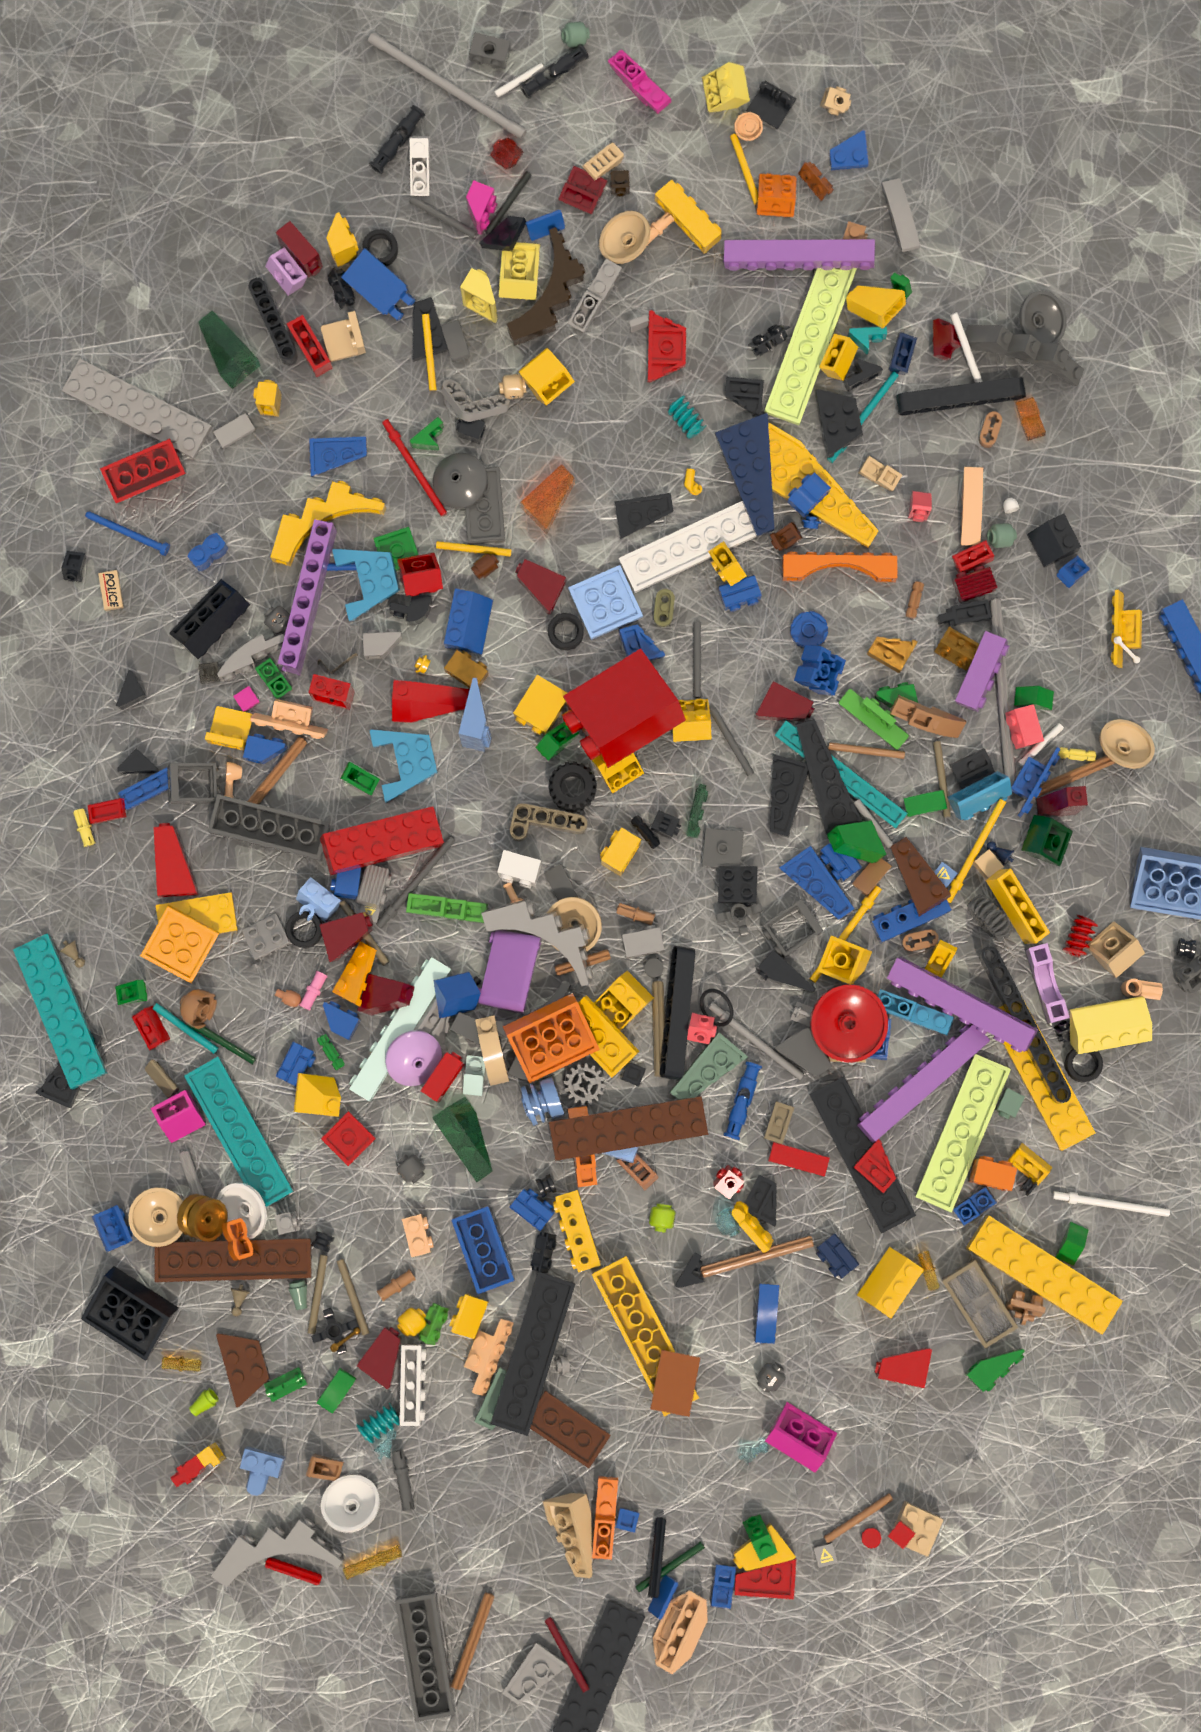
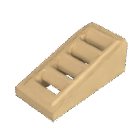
M611 143L586 162L583 168L596 180L619 165L624 158V154L614 143Z

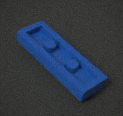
M167 768L118 793L120 798L124 799L127 811L168 790Z

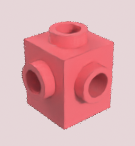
M692 1013L687 1040L709 1044L710 1038H715L717 1026H713L715 1018Z

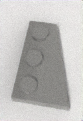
M536 1642L502 1694L519 1705L545 1683L553 1679L554 1676L566 1669L568 1664Z

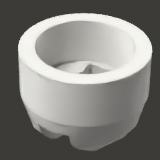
M1008 498L1004 501L1003 508L1007 514L1019 510V505L1014 498Z

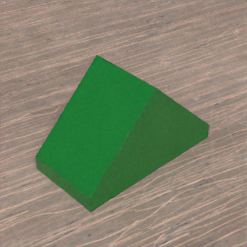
M1041 686L1016 687L1014 706L1026 707L1034 704L1035 709L1052 711L1054 691Z
M1070 1222L1055 1258L1074 1266L1085 1248L1089 1230Z

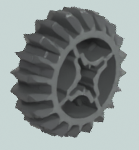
M979 894L967 904L970 915L994 940L1001 942L1007 939L1013 932L1010 921L999 907L986 896Z

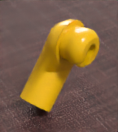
M686 469L684 487L692 495L700 494L702 486L694 481L695 470Z

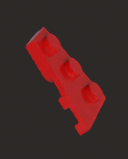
M796 1558L735 1574L734 1595L794 1600Z

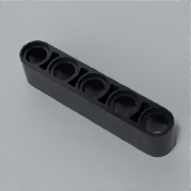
M253 278L250 280L248 287L281 361L285 365H293L297 361V353L266 284L261 278ZM261 286L262 289L260 291H254L255 287ZM265 302L270 303V305L267 308L261 307V305ZM271 319H277L275 324H269ZM279 335L285 336L282 341H277L276 338ZM286 352L293 353L292 356L288 358L284 357V354Z

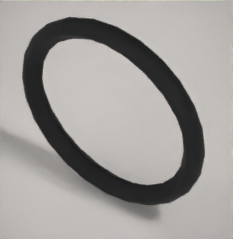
M705 990L700 997V1008L703 1015L708 1016L703 1002L705 996L708 993H717L727 1002L730 1015L727 1021L723 1023L714 1021L713 1025L719 1027L728 1025L734 1015L731 1001L720 990Z

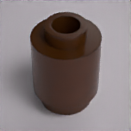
M486 553L474 562V566L470 569L479 580L485 579L499 568L497 565L499 561L493 553L491 555Z

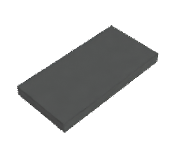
M500 467L485 468L488 476L486 491L477 503L465 508L468 544L506 542Z

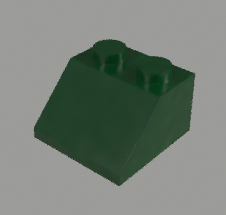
M1034 815L1021 850L1034 858L1060 867L1073 831L1053 818Z

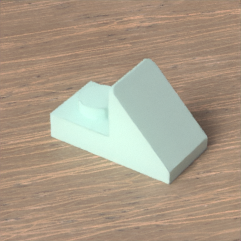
M467 1055L463 1094L482 1096L485 1076L483 1057Z

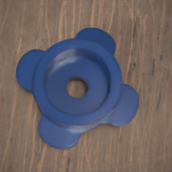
M806 516V520L802 519L804 528L818 529L821 522L817 521L818 517Z

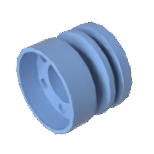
M552 1077L540 1081L541 1090L539 1091L536 1090L533 1083L530 1084L532 1090L530 1094H528L525 1086L521 1087V1100L526 1115L533 1126L538 1125L537 1115H540L542 1123L545 1122L546 1112L550 1114L552 1119L564 1116Z

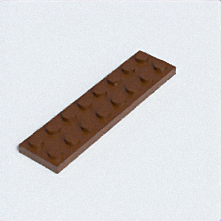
M702 1096L548 1122L555 1161L708 1135Z
M311 1238L250 1240L253 1247V1255L236 1261L229 1254L228 1241L173 1242L166 1246L154 1247L155 1282L312 1278Z

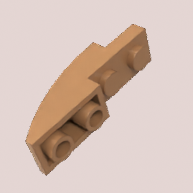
M898 695L890 710V714L908 721V724L953 738L959 737L967 722L933 706L931 708L900 695Z

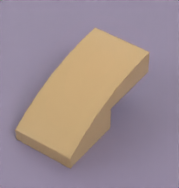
M871 456L866 458L858 471L862 476L890 491L895 489L902 477V474L888 465L884 466Z

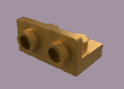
M948 627L934 652L967 671L973 661L979 643Z

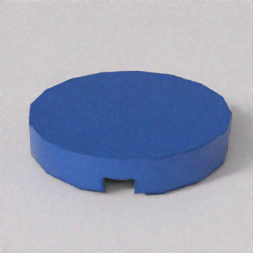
M814 611L800 613L791 624L790 634L792 640L801 648H805V645H822L828 635L826 620Z

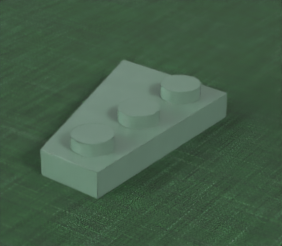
M501 1367L498 1368L474 1420L475 1423L490 1430L496 1427L491 1425L490 1422L507 1371Z

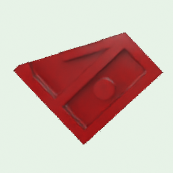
M879 1139L853 1167L882 1193L896 1179Z

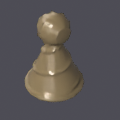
M76 940L70 944L64 941L65 947L60 952L75 960L77 968H82L85 965V960L78 956Z
M239 1285V1289L231 1288L235 1303L231 1313L235 1317L241 1315L242 1310L240 1306L250 1293V1291L243 1289V1285Z

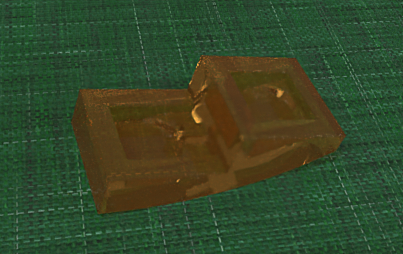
M1034 397L1016 402L1017 412L1027 441L1045 436L1046 431L1040 419V411Z

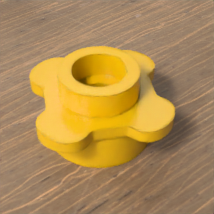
M423 655L422 658L418 657L414 665L416 673L421 672L424 674L431 661L427 659V655Z

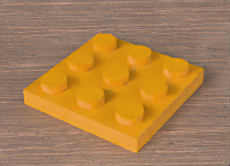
M168 905L140 956L192 983L220 932Z

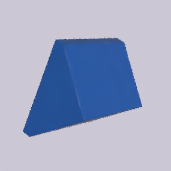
M470 972L433 980L439 1018L476 1009L481 992Z

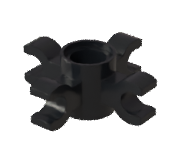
M332 1308L325 1309L323 1313L328 1326L325 1331L312 1335L311 1338L313 1344L327 1338L337 1344L342 1340L345 1331L359 1326L357 1319L341 1324L336 1322ZM332 1326L339 1327V1336L334 1337L330 1334ZM344 1343L339 1346L337 1350L338 1355L347 1352Z

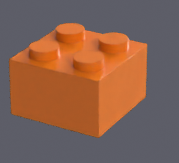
M980 1156L978 1159L973 1160L969 1182L1003 1191H1012L1017 1168L1012 1167L1013 1163L1002 1160L995 1163L993 1162L994 1158Z

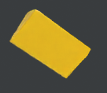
M1023 1143L1019 1145L1008 1159V1162L1013 1163V1166L1025 1176L1031 1177L1033 1182H1038L1037 1185L1045 1179L1052 1169L1046 1161Z

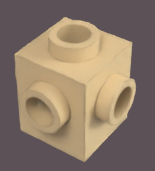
M836 86L835 89L828 87L825 89L820 107L828 109V113L836 116L845 113L851 104V100H849L850 94L846 93V89Z

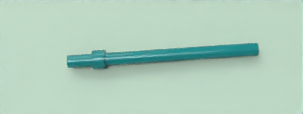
M893 371L860 414L861 425L899 375ZM841 448L839 451L834 453L833 457H828L827 460L830 463H833L839 456V454L843 453L846 450V448Z

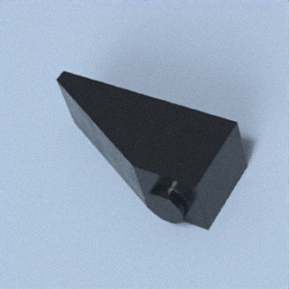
M774 950L757 967L759 970L757 974L765 981L769 979L771 982L813 993L816 990Z

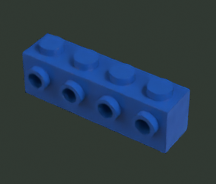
M912 899L904 907L900 904L891 908V913L884 915V912L875 915L873 917L874 920L870 924L879 943L881 944L949 913L951 908L947 899L920 917L917 914Z

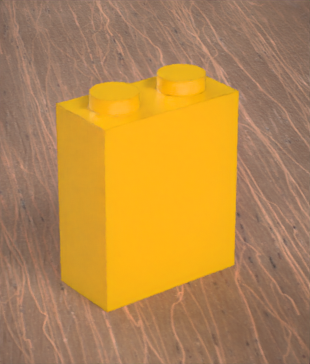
M537 675L513 713L514 717H516L515 721L523 726L525 724L532 727L531 730L537 735H546L566 705L563 696L567 692Z

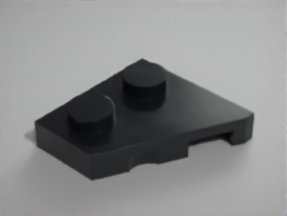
M508 216L483 238L479 244L484 249L513 251L526 225L525 218Z
M758 1175L745 1201V1205L749 1207L748 1212L751 1215L775 1227L777 1183Z

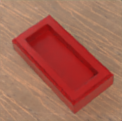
M123 798L87 805L90 824L126 818L125 801Z

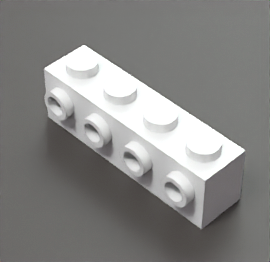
M423 1344L401 1345L400 1426H420L421 1421H425V1409H421L422 1401H425V1389H422V1381L426 1380V1369H422V1361H426V1349H423Z

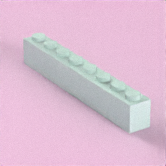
M432 957L430 960H425L421 967L423 970L419 977L416 976L411 983V986H414L415 989L410 1005L393 1011L390 1017L392 1019L389 1026H384L380 1033L381 1039L379 1042L375 1041L370 1048L371 1055L368 1059L364 1058L359 1068L361 1071L358 1076L354 1075L349 1082V1085H351L350 1090L369 1102L372 1101L388 1075L385 1057L390 1044L401 1034L413 1031L433 998H436L433 980L449 977L452 972L449 967Z

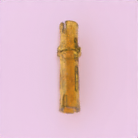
M397 1545L383 1552L378 1551L374 1556L344 1567V1575L349 1580L382 1565L384 1567L388 1562L403 1556L401 1549Z

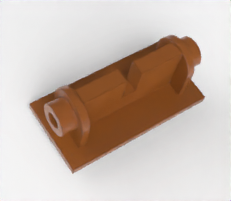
M804 163L798 174L820 201H823L826 194L829 195L834 191L833 185L825 177L819 178L822 173L814 163Z

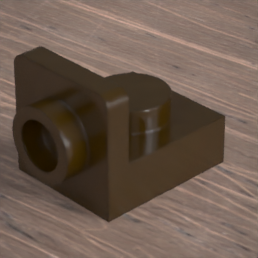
M629 170L610 171L611 195L623 197L626 194H630Z

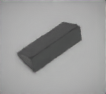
M562 864L544 873L558 901L567 897H578Z

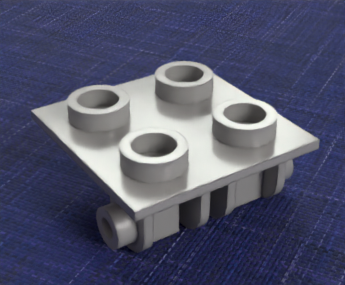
M276 913L242 930L255 960H262L269 953L272 955L273 951L278 952L277 949L287 947V944L291 943Z

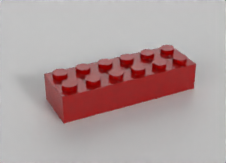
M433 806L325 833L320 837L330 875L439 848L444 843Z

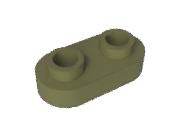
M668 589L660 590L655 600L654 622L662 628L668 627L673 619L675 597L673 592ZM667 597L669 601L664 603L661 599ZM664 615L667 619L665 621H661L659 619L660 616Z

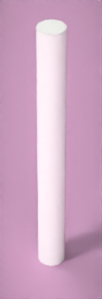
M953 313L950 316L975 383L983 382L958 313Z

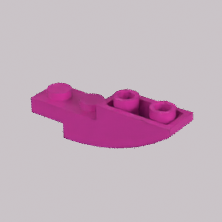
M622 49L608 60L609 65L619 78L646 107L649 105L658 114L671 103V98L647 77L646 72Z

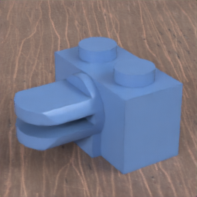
M251 1447L245 1448L240 1469L250 1471L246 1485L247 1491L255 1496L262 1494L266 1489L269 1476L274 1478L281 1476L286 1457Z

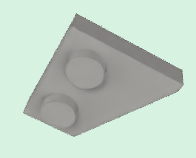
M433 998L414 1030L431 1034L438 1041L441 1049L445 1050V1035L448 1033V1020L450 1016L439 1018L436 998Z

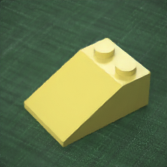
M517 242L513 251L502 250L499 297L536 300L540 244Z

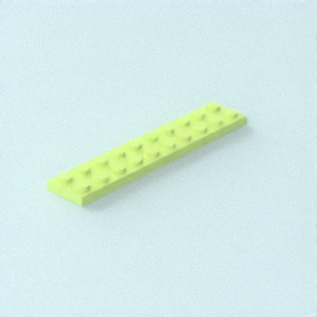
M817 268L764 413L800 425L820 371L819 366L831 341L857 268L842 270L841 268L823 270L822 268Z

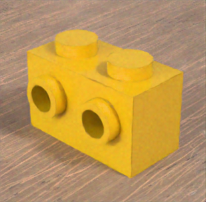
M834 334L819 368L828 377L844 381L859 347L850 337Z
M271 380L258 382V388H254V399H256L255 404L261 415L279 417L282 394L278 384Z
M724 541L708 551L714 560L711 564L723 582L727 580L730 586H733L747 576Z

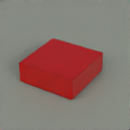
M900 1520L888 1537L904 1549L916 1532Z

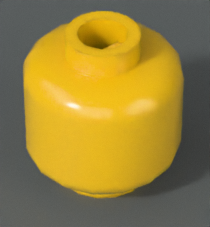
M408 1308L398 1317L397 1327L406 1337H415L426 1327L424 1319L426 1315L420 1308L417 1310Z

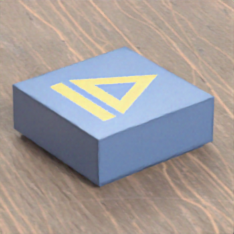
M941 862L934 872L946 888L957 875V872L944 862Z

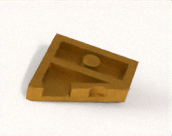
M876 637L866 655L900 673L918 641L912 640L910 642L901 641V639Z

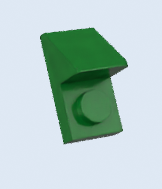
M437 417L410 439L411 447L413 449L438 451L439 447L432 437H437L443 432L444 425L441 419Z
M348 762L340 778L345 784L353 786L372 796L380 780L351 762Z
M135 980L115 986L118 1005L147 1001L144 980Z

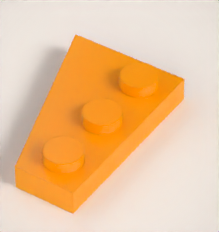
M359 942L332 992L360 1007L362 1003L360 996L367 986L365 979L367 974L371 972L377 950Z

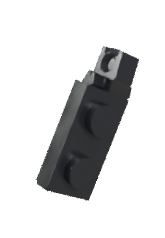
M988 599L951 606L949 609H946V613L939 614L937 620L938 624L949 623V626H958L989 620L992 618Z

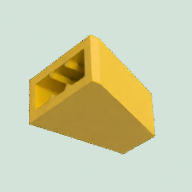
M857 285L846 297L848 311L881 328H884L906 305L905 292L896 289Z
M769 1523L766 1528L778 1553L760 1561L749 1539L733 1552L735 1556L733 1561L740 1569L743 1567L746 1571L793 1560L796 1556L771 1523Z

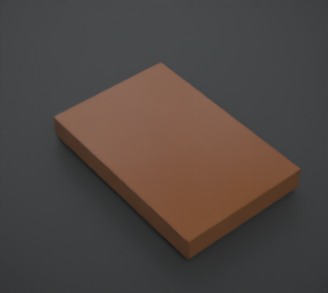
M661 1350L650 1409L687 1417L690 1416L700 1357Z

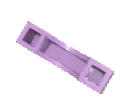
M1048 943L1028 948L1025 951L1047 1024L1070 1018L1065 1000L1055 980L1053 960Z

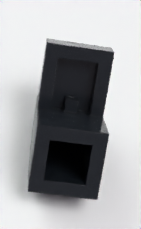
M424 594L412 596L410 606L391 603L389 611L395 618L404 619V617H407V625H418L426 620L430 613L433 601L432 596Z

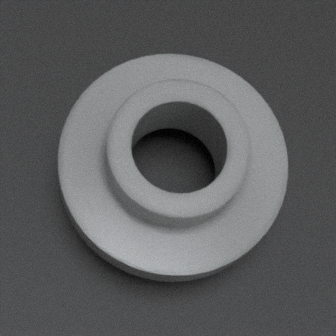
M559 1356L558 1360H555L556 1372H559L561 1376L570 1371L568 1357Z

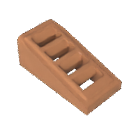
M637 1154L634 1162L627 1165L625 1164L626 1161L617 1160L644 1191L658 1179L657 1174ZM639 1162L640 1164L631 1171L630 1168ZM644 1167L645 1170L637 1177L636 1174ZM650 1174L643 1182L641 1181L644 1177Z

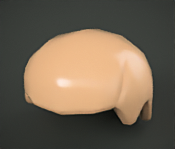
M752 112L743 113L737 117L734 123L735 132L744 141L755 140L762 133V120L757 114Z

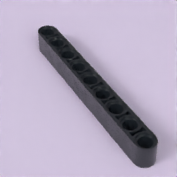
M993 946L985 947L979 953V960L1006 1012L1020 1020L1028 1021L1029 1025L1038 1029L998 950ZM985 951L993 953L991 961L984 957ZM994 968L1001 969V978H997L994 976ZM1004 985H1008L1011 988L1010 995L1003 993L1002 987ZM1013 1002L1020 1005L1018 1013L1013 1012L1011 1009ZM1038 1029L1035 1038L1038 1040V1046L1035 1048L1030 1045L1027 1052L1051 1099L1058 1104L1065 1103L1070 1100L1071 1091ZM1041 1054L1047 1057L1045 1065L1039 1063L1038 1057ZM1049 1072H1053L1056 1075L1054 1083L1050 1082L1047 1078ZM1059 1089L1065 1092L1063 1100L1058 1099L1056 1095Z

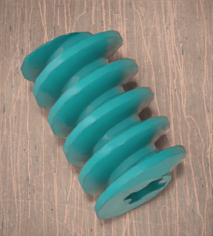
M681 396L669 406L668 414L670 416L673 415V421H678L677 426L682 427V432L687 433L686 437L690 439L701 433L707 425L701 426L704 420H696L699 413L693 415L692 412L695 408L688 409L687 407L690 402L683 403L685 396Z
M390 1402V1409L383 1406V1413L377 1410L376 1418L369 1415L370 1422L363 1419V1427L358 1423L356 1424L366 1441L374 1443V1436L380 1439V1432L385 1435L388 1433L387 1427L393 1430V1423L398 1426L400 1425V1417Z

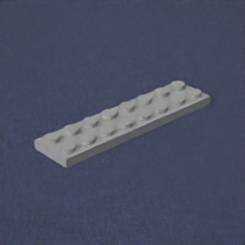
M80 358L62 389L64 394L158 442L171 439L176 451L192 459L196 458L212 429L210 424Z

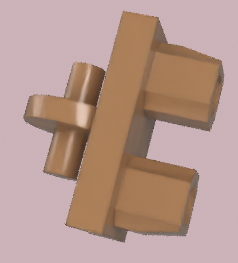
M1016 1290L1007 1303V1309L1015 1311L1014 1317L1020 1318V1325H1025L1027 1320L1034 1322L1035 1316L1041 1318L1042 1314L1045 1313L1046 1307H1043V1297L1033 1295L1030 1303L1024 1302L1025 1293Z

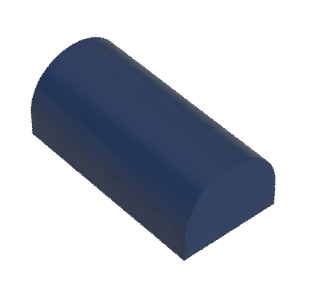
M902 332L898 333L888 368L889 371H894L899 375L908 373L917 341L916 337Z

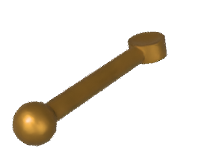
M354 1328L352 1333L337 1344L333 1343L330 1346V1350L336 1352L339 1346L354 1335L360 1334V1328Z

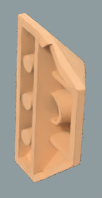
M692 1591L674 1598L670 1601L653 1636L655 1664L670 1674H674L685 1664L695 1650L708 1621L706 1599Z

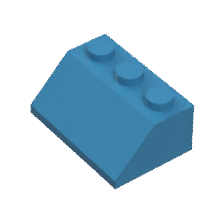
M997 771L948 796V801L955 816L960 820H969L974 817L976 812H984L990 809V805L998 803L999 799L1006 801L1008 796L1012 795L1010 778Z

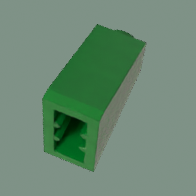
M872 820L840 825L827 834L834 852L870 863H877L887 855Z

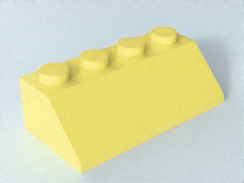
M1144 996L1070 1009V1044L1078 1054L1152 1041V1021Z

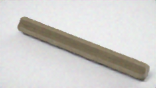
M654 981L652 983V996L654 997V1074L656 1077H660L665 1021L664 983L662 981Z

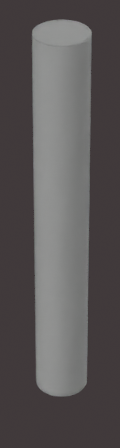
M857 799L854 802L856 808L866 821L872 820L879 838L887 848H890L894 845L861 800Z

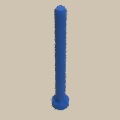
M90 511L85 514L87 519L159 550L163 556H166L170 549V544L166 542L164 544L159 543Z

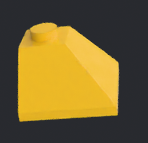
M830 936L817 972L852 985L866 969L872 951Z
M298 1073L294 1112L339 1117L341 1096L335 1078Z

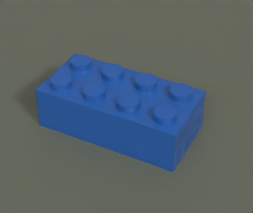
M489 1206L451 1220L477 1294L515 1281Z

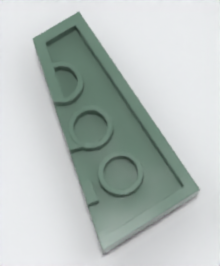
M717 1032L715 1038L713 1037L683 1074L682 1079L678 1080L670 1090V1093L678 1100L694 1098L712 1083L719 1080L724 1074L732 1070L741 1061L748 1058V1056Z

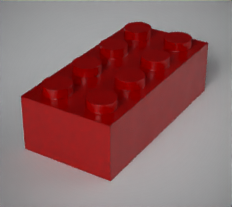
M171 439L100 468L116 504L186 474Z

